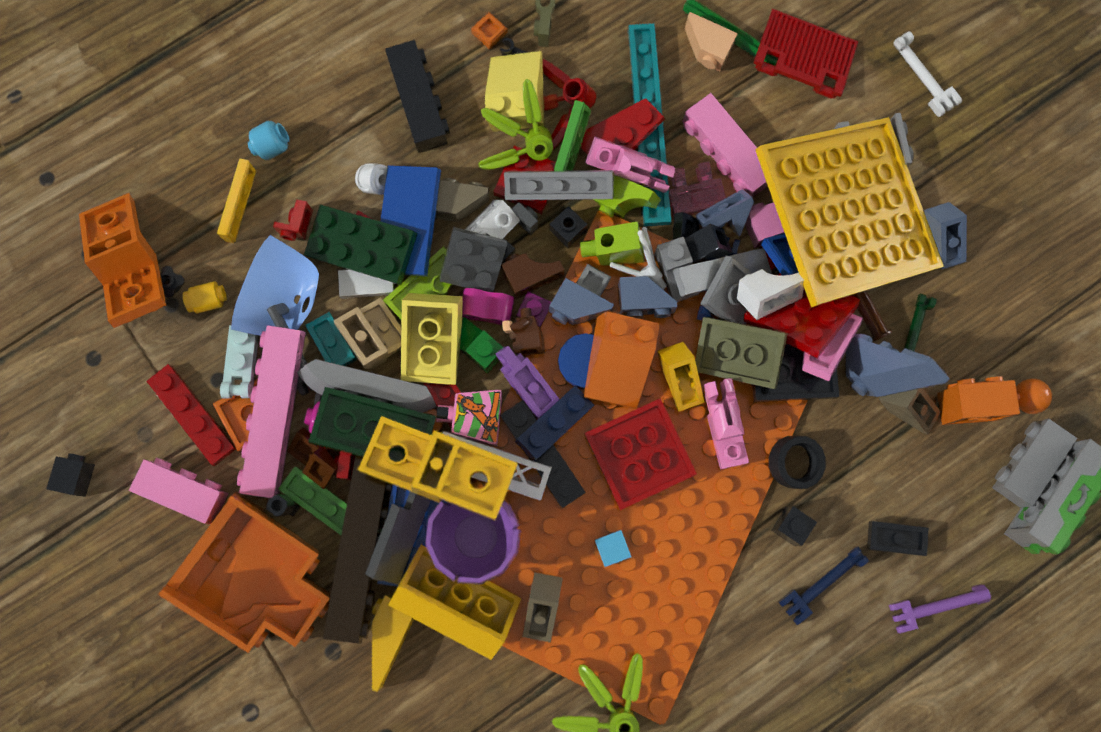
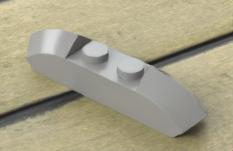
M317 359L306 364L297 372L300 378L320 395H323L325 387L422 413L437 407L431 393L423 385Z

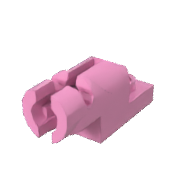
M594 137L586 159L588 165L603 170H613L615 176L664 193L668 191L670 186L666 184L665 180L652 176L650 172H653L655 169L659 173L673 177L675 173V167L650 158L639 151L598 137Z
M732 378L724 379L723 382L719 383L722 393L721 401L716 400L718 391L715 381L704 385L709 411L707 419L720 470L749 463L742 436L745 433Z

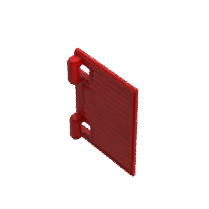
M772 8L753 63L757 71L773 77L781 74L814 87L813 91L819 95L835 99L836 96L841 97L858 41ZM766 53L778 57L776 65L764 62ZM825 76L836 80L834 88L823 84Z

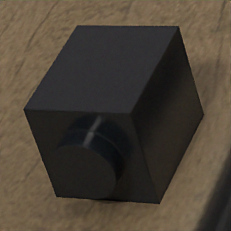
M708 224L685 238L693 264L726 257L733 253L724 229L713 224Z
M68 453L67 458L56 456L46 490L86 497L95 464L85 462L86 457Z
M794 506L785 507L771 531L793 546H803L817 521Z

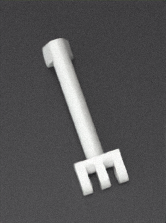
M908 31L902 37L895 39L893 45L935 97L928 105L940 117L945 114V110L949 111L954 106L959 105L962 99L953 87L944 91L909 47L914 40V36Z

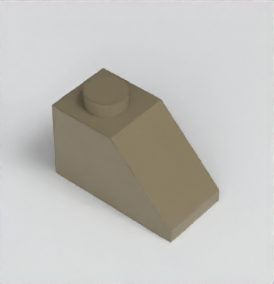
M923 388L879 397L880 402L891 414L927 435L941 413Z
M534 572L522 637L551 642L562 577Z

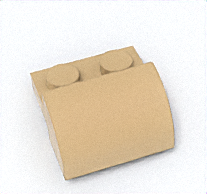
M381 297L361 309L356 307L334 320V324L365 369H371L383 364L389 356L401 350V326Z

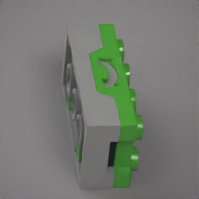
M1091 439L1075 442L1033 507L1020 508L1004 534L1031 554H1039L1041 550L1051 554H1059L1065 551L1070 545V536L1074 530L1078 529L1086 520L1085 513L1088 508L1094 505L1101 496V446Z

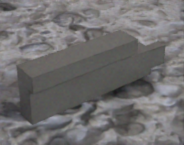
M410 492L404 507L395 504L391 505L365 573L367 576L375 580L399 585L431 499Z

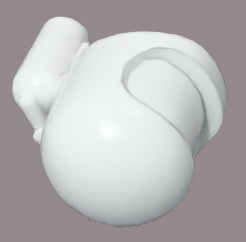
M367 163L360 166L355 174L357 187L364 193L383 195L388 167L375 163Z

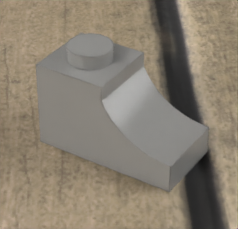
M684 237L657 245L654 255L663 274L664 282L667 284L666 287L669 295L677 302L699 295V293L680 297L674 277V269L692 265L693 263Z

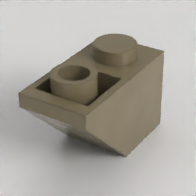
M443 178L439 183L435 219L454 222L461 221L489 202V188L478 182L463 184L452 178Z

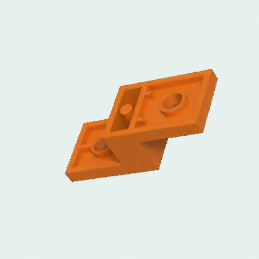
M127 193L80 213L79 220L85 264L103 285L107 318L112 327L115 328L129 323L136 318L166 306L157 255L140 232L135 201L132 196Z

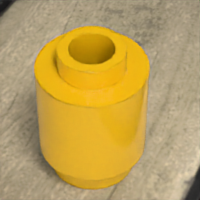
M216 281L189 287L188 291L183 292V302L189 313L195 312L198 314L222 308L224 301H227L223 285L219 286Z

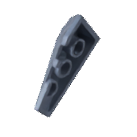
M855 334L846 350V377L851 381L852 389L861 396L880 397L943 384L950 379L931 357L908 349L900 352L885 341L880 345L872 343L873 339L871 336L865 334Z

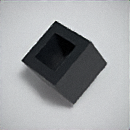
M568 206L549 224V231L569 248L587 231V223ZM570 221L573 226L567 228L564 226V223Z

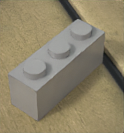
M1049 418L1037 422L1034 421L1027 427L1024 433L1026 438L1022 444L1020 443L1014 447L1010 453L1012 459L995 476L997 481L992 488L1020 508L1033 507L1077 440L1075 436Z

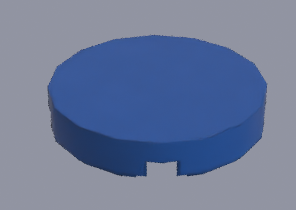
M587 333L575 335L567 340L560 349L558 358L559 369L565 381L582 389H585L594 335Z

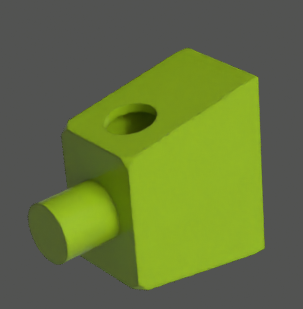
M638 222L595 229V240L580 241L582 258L597 256L601 265H610L611 262L617 264L643 263L644 251L638 236V231L640 230Z

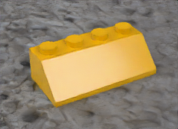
M420 545L388 605L492 660L506 640L521 598L490 581L480 585L458 583V578L455 581L451 580L435 568L427 547Z

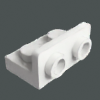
M493 200L464 230L503 239L520 219L503 200Z

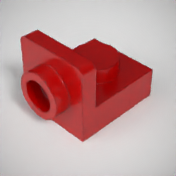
M296 199L295 206L290 209L288 215L290 224L274 222L273 228L285 240L296 241V238L305 240L313 209L307 201Z
M340 451V455L336 456L334 460L338 467L335 472L337 473L336 478L351 481L356 455Z

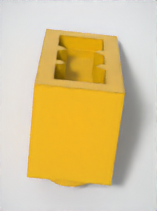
M681 342L658 350L662 371L668 382L677 410L680 412L705 403L695 357L685 343Z

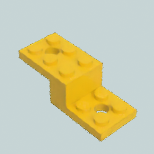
M381 416L358 471L438 503L444 500L496 521L518 463L435 430L431 436ZM394 447H402L406 452L404 459L398 462L392 461L389 458L390 450ZM473 474H484L488 480L487 485L482 489L472 487L470 478Z

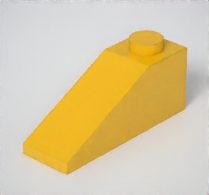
M390 594L385 595L383 599L379 598L372 610V614L375 615L372 621V690L376 692L382 689L414 622L413 618L388 605L392 598Z

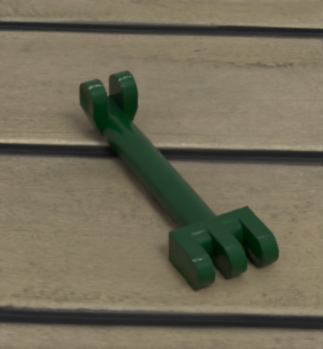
M918 294L915 304L916 308L904 349L915 352L926 311L935 307L936 298H927L924 294Z

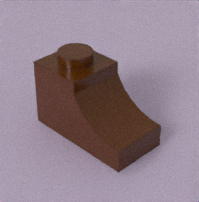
M516 253L507 257L504 260L505 263L501 264L502 272L516 299L526 295L527 292L531 293L564 277L565 269L560 260L553 263H539L528 258L526 253L522 255Z

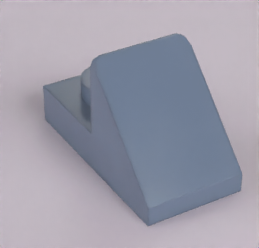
M742 189L695 216L702 227L713 224L722 228L728 222L730 228L740 236L754 201Z

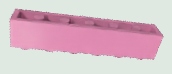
M267 325L266 331L261 333L260 347L263 348L262 358L257 360L255 374L259 376L257 386H254L251 392V403H254L253 413L248 415L246 430L249 431L248 442L245 441L242 447V458H245L244 468L240 469L237 477V486H240L239 494L271 498L277 494L280 495L278 488L282 483L299 378L297 372L301 366L306 335L304 331Z

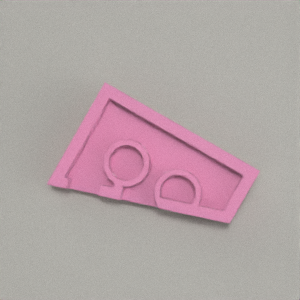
M852 314L818 359L804 352L802 371L830 381L858 331L862 317Z

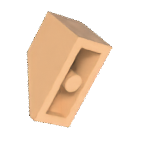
M690 12L685 25V32L696 60L708 69L721 71L738 33Z

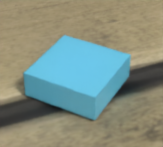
M621 530L594 540L604 567L631 557Z

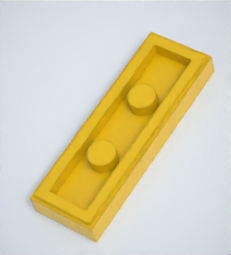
M241 158L238 161L217 234L225 242L229 243L236 241L256 174V169L249 160Z

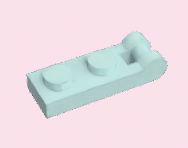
M229 325L220 395L223 399H231L233 396L251 398L259 335L231 330V325ZM235 380H242L240 385H234Z

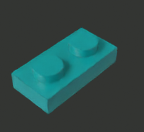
M330 312L305 325L325 362L347 366L357 360L350 346L334 324V318Z

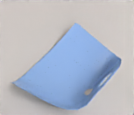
M270 235L261 245L246 275L235 304L231 330L261 336L262 331H266L267 325L275 326L267 309L280 303H285L289 308V313L282 315L289 329L298 330L309 315L314 304L319 273L315 265L304 255ZM300 295L299 302L295 304V296ZM307 297H310L309 305L306 311L302 313L303 304Z

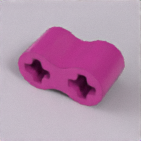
M465 288L463 292L462 318L466 317L469 320L502 325L503 321L511 320L514 297L504 293Z

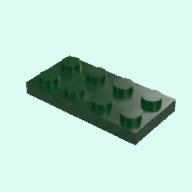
M319 205L304 256L401 285L418 233Z
M325 387L309 443L364 457L381 416L429 435L432 434L436 416ZM394 447L389 452V458L395 462L404 459L406 452L402 447Z

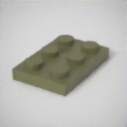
M703 317L695 359L697 370L703 374L726 379L732 378L735 381L776 389L788 333Z

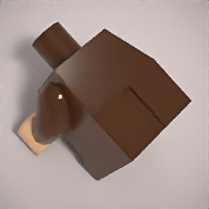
M531 308L520 309L521 318H516L515 323L509 320L502 322L505 333H509L510 339L516 341L512 342L513 351L516 354L521 353L522 356L545 353L544 337L537 319L532 316Z

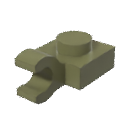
M536 0L535 7L536 12L540 15V20H535L534 36H538V46L549 47L551 19L555 10V0H550V5L547 7L541 5V0Z

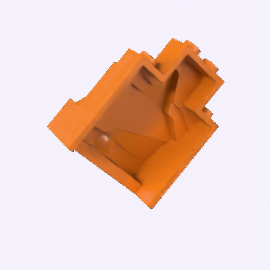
M236 491L230 496L228 502L158 595L247 653H249L253 646L260 647L268 635L264 631L265 629L270 630L296 647L300 640L304 643L307 641L314 630V627L311 626L317 616L323 618L329 608L330 593L304 576L305 573L311 575L320 562L317 559L319 550L265 514L263 508Z

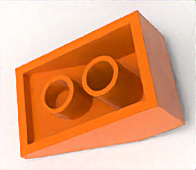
M608 311L598 316L583 398L636 409L655 353L659 323Z

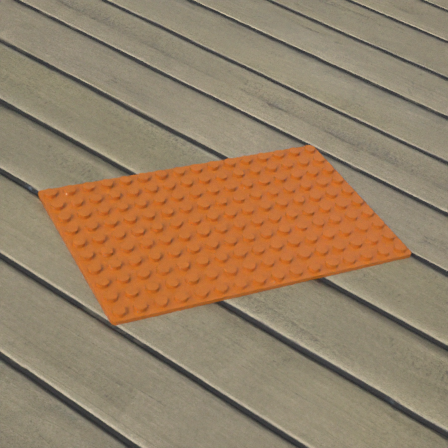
M598 211L583 241L595 240L594 230L597 228L630 222L615 215L610 217ZM648 231L653 254H655L657 245L670 241ZM579 248L565 278L576 283L587 264L611 276V280L601 297L614 304L612 313L620 314L619 279L620 277L637 276L612 268L610 265H601L597 256L582 258L581 248ZM644 254L643 263L621 265L641 271L648 263ZM665 287L663 290L669 294L667 287ZM707 291L677 302V309L675 313H671L670 317L655 318L654 314L643 315V318H641L642 320L659 323V331L653 360L638 407L636 408L638 409L661 398L697 475L619 510L584 433L635 410V408L589 399L594 404L593 408L553 444L586 493L562 509L547 485L541 501L507 490L504 501L511 505L520 524L517 529H521L519 551L504 574L489 580L521 598L506 640L502 645L503 647L586 687L578 672L579 665L584 664L604 684L613 697L612 701L624 707L626 700L623 699L622 692L632 657L639 653L643 658L642 680L638 700L631 702L630 710L661 725L665 724L773 481L769 469L771 449L778 440L793 435L808 401L754 402L753 385L732 380L745 433L742 436L749 463L720 470L707 419L709 411L704 385L715 381L718 391L716 400L721 401L722 393L719 383L723 382L726 378L698 372L705 403L679 412L675 407L674 399L663 374L658 350L684 342L696 359L702 321L696 318L699 307L702 306L700 303ZM548 312L540 327L544 337L545 353L527 355L526 357H528L558 398L561 399L574 386L565 381L558 365L560 349L567 340L575 335L585 333L594 335L597 319L576 325L567 322L564 325L551 317L553 314ZM512 386L501 407V414L522 401ZM578 388L584 394L585 389ZM500 416L497 447H490L529 459L515 442V437ZM518 463L521 469L527 467L526 465ZM535 468L523 472L526 480L540 484L542 478ZM470 478V484L476 489H482L487 485V482ZM621 530L631 557L604 567L594 540ZM534 572L563 578L551 642L522 637Z

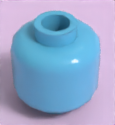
M268 120L249 131V142L247 145L254 156H259L264 160H271L287 150L289 136L280 123Z

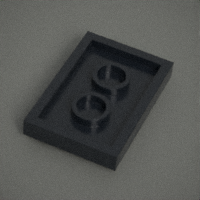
M786 344L777 388L771 389L753 385L754 402L837 399L839 397L837 368L830 381L802 371L804 352L790 344Z

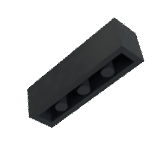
M415 40L385 48L418 153L447 145L446 135L450 134L446 118L440 119L438 111L443 109L439 96H433L431 91L435 84L431 72H425L423 65L428 63L423 48L418 49Z

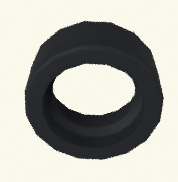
M786 436L776 442L769 455V469L772 477L779 484L788 488L808 489L816 485L823 477L826 468V457L822 447L816 440L807 436ZM793 446L803 447L809 456L808 470L799 479L790 477L785 468L786 454Z

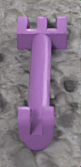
M980 584L971 587L973 592L912 608L910 601L906 599L889 604L890 611L902 608L903 613L895 614L892 617L894 622L906 620L907 624L896 627L897 633H903L918 629L916 622L918 618L975 603L979 605L990 602V592L985 585Z

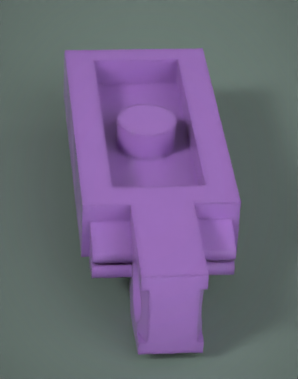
M509 346L503 347L495 354L502 365H504L500 369L504 374L503 376L537 419L560 400L528 357L524 358L521 353L515 355Z

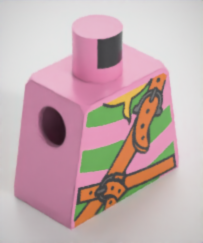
M490 390L456 393L454 406L438 405L437 422L452 423V434L497 447L502 391Z

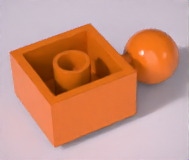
M1003 376L986 378L985 381L976 383L974 378L958 380L957 383L946 385V390L937 393L942 425L998 421L1019 415L1020 410L1027 414H1038L1045 411L1052 401L1051 389L1045 382L1039 379H1026L1016 386L1015 380L1004 381Z

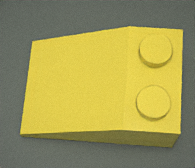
M542 52L491 57L485 92V108L496 111L519 123L521 129L533 127L532 123L527 122L523 100V83L526 79H529L535 88L542 120L538 122V126L544 127ZM487 121L493 132L501 131Z
M408 293L402 299L401 380L456 385L462 329L463 296Z

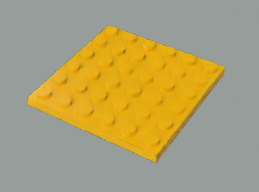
M889 117L764 144L755 149L799 275L804 279L803 286L811 307L944 267L908 167L905 165V160Z

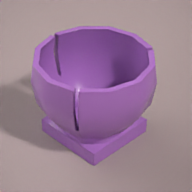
M441 500L428 519L425 545L435 568L451 580L455 581L458 578V583L481 585L505 573L518 554L521 529H517L520 524L511 505L504 500L496 521L448 502L447 504Z

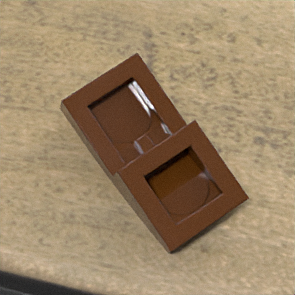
M303 427L297 431L287 452L305 465L302 471L303 474L325 489L338 467L326 448L309 443L311 434Z

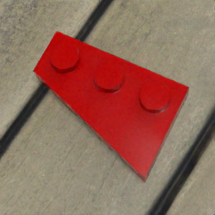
M645 98L586 129L581 148L588 155L594 137H598L635 150L665 118Z

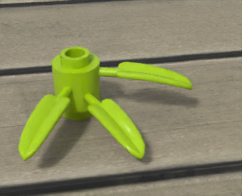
M526 79L523 83L526 119L528 123L533 124V127L527 132L521 130V125L508 117L488 108L481 109L482 116L499 130L512 137H515L517 133L525 137L526 148L519 151L510 149L488 157L479 162L478 166L480 168L496 169L517 163L519 156L528 153L534 160H544L551 155L553 150L551 134L547 128L538 126V122L542 120L535 88L529 79Z
M636 653L630 662L622 692V697L626 700L624 708L615 709L610 703L613 697L600 679L589 667L584 664L579 665L578 672L594 700L600 707H605L606 705L611 712L608 717V723H599L596 717L561 716L552 720L553 725L558 729L569 732H598V728L609 729L610 732H639L638 721L630 710L632 701L638 700L643 671L642 656ZM621 724H629L626 729L619 730Z

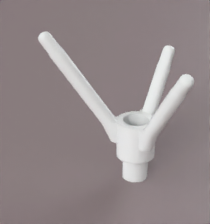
M643 227L642 230L638 231V236L648 265L641 271L614 262L610 263V267L637 277L648 276L664 289L667 284L661 278L663 274L655 262L647 228Z

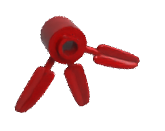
M542 58L543 73L555 85L563 89V96L558 97L557 94L544 96V111L557 108L559 106L558 102L564 100L572 105L568 114H564L551 135L554 150L563 141L575 100L584 102L589 108H592L596 102V92L583 79H570L562 70Z

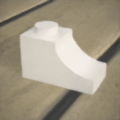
M761 269L739 280L737 300L758 320L801 299L804 291V279L799 275V272L792 275L779 276L766 273Z

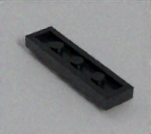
M523 400L500 415L515 439L537 421ZM554 445L535 461L552 467L546 485L562 509L586 493ZM537 470V472L542 478L544 472Z

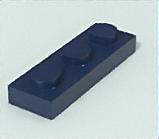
M575 385L519 436L515 442L533 461H536L591 410L594 404L588 398H583L584 394Z

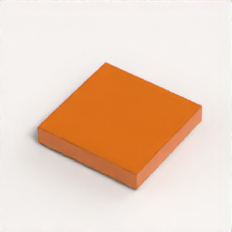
M258 378L254 380L253 387L257 386ZM233 396L231 399L221 398L212 404L237 451L241 452L244 442H248L249 431L246 430L248 415L253 413L254 403H251V398H241L240 396Z

